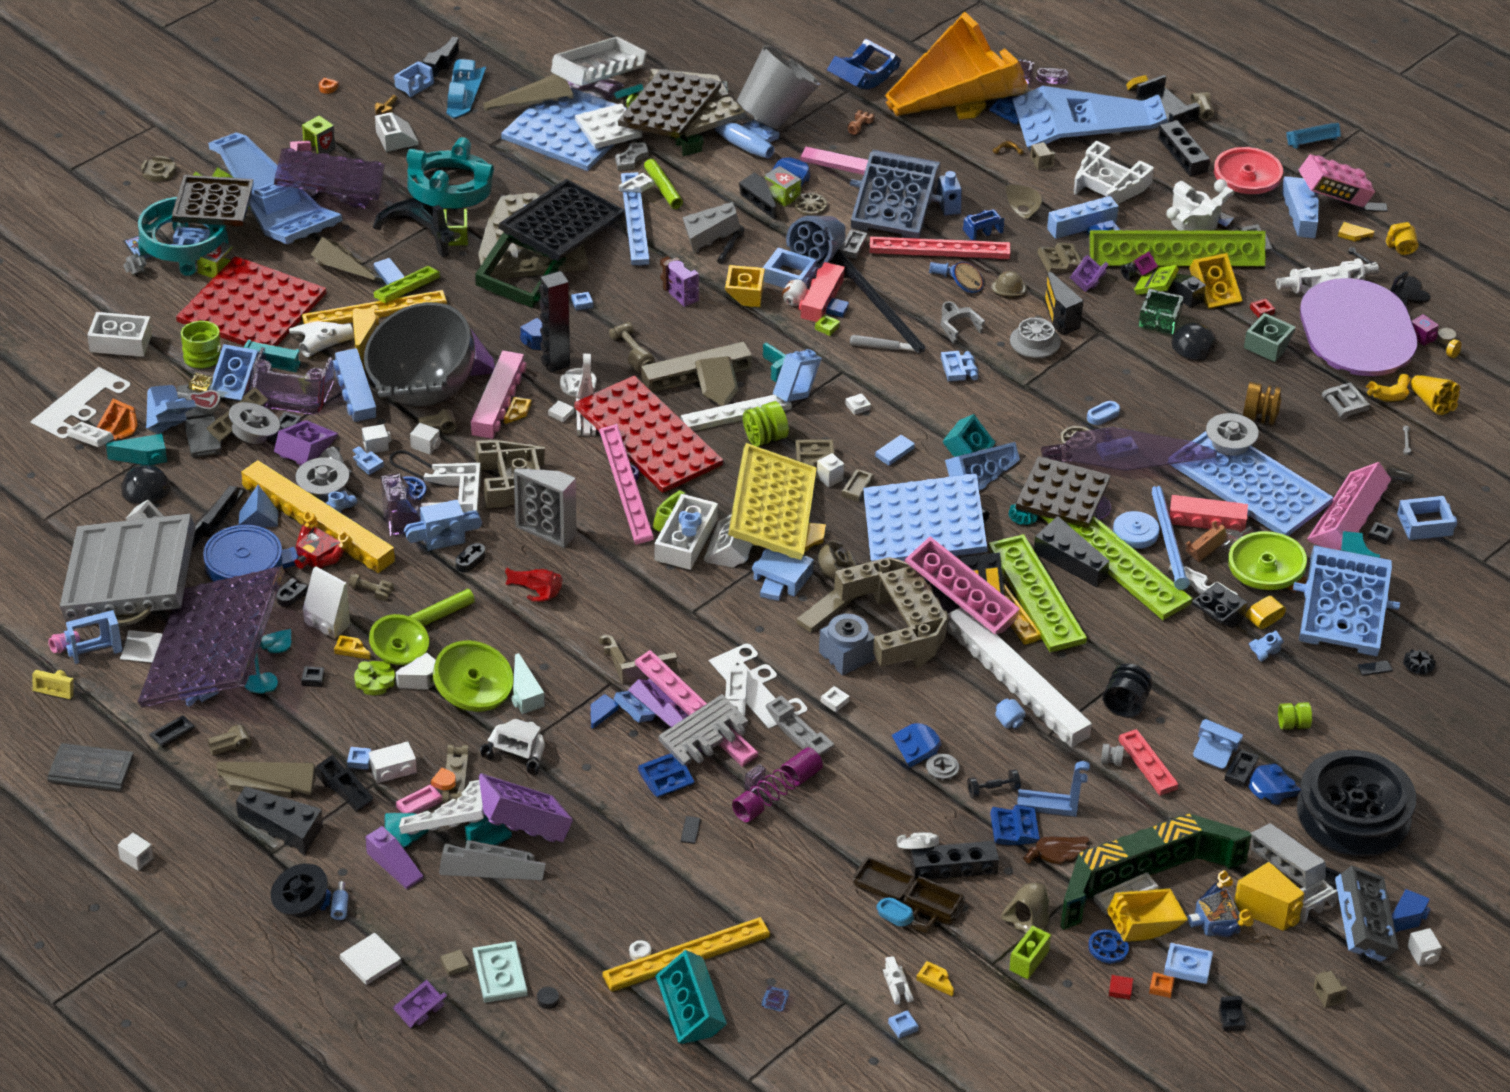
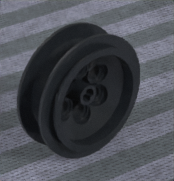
M1339 750L1317 758L1305 770L1301 780V792L1297 801V815L1306 833L1323 847L1348 856H1376L1393 850L1407 837L1416 806V792L1408 775L1392 761L1371 752Z

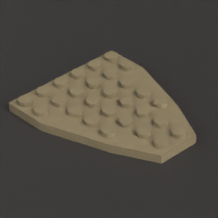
M536 193L500 197L488 219L479 249L478 258L480 266L504 232L498 229L499 223L523 208L524 205L538 198L539 196ZM511 243L490 277L498 280L544 275L553 259ZM583 244L565 256V264L559 267L558 272L589 270Z

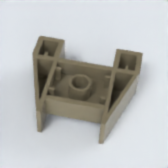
M500 440L476 441L475 460L476 463H480L481 470L498 469L500 474L499 478H486L484 480V499L487 508L507 507L515 504L514 470L516 468L540 470L539 466H544L545 447Z

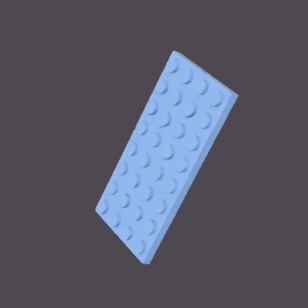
M1206 431L1168 458L1169 465L1225 501L1248 504L1247 515L1272 531L1287 536L1333 502L1331 495L1253 446H1250L1243 454L1236 456L1218 452L1213 447Z

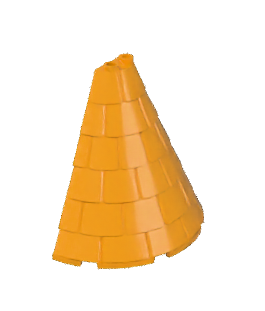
M964 12L885 95L888 100L885 103L898 117L925 110L941 109L942 107L1026 94L1029 89L1019 61L1006 49L999 52L1002 59L990 49L978 23Z

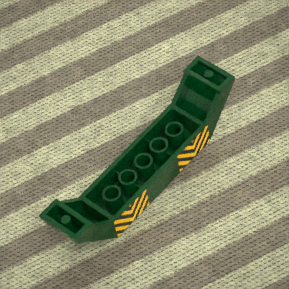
M1189 813L1164 823H1158L1153 827L1141 829L1136 833L1122 836L1114 841L1105 842L1100 846L1086 849L1078 854L1064 897L1061 928L1065 930L1082 923L1084 906L1088 898L1144 873H1148L1151 876L1195 859L1225 865L1228 869L1247 863L1252 835L1249 831Z

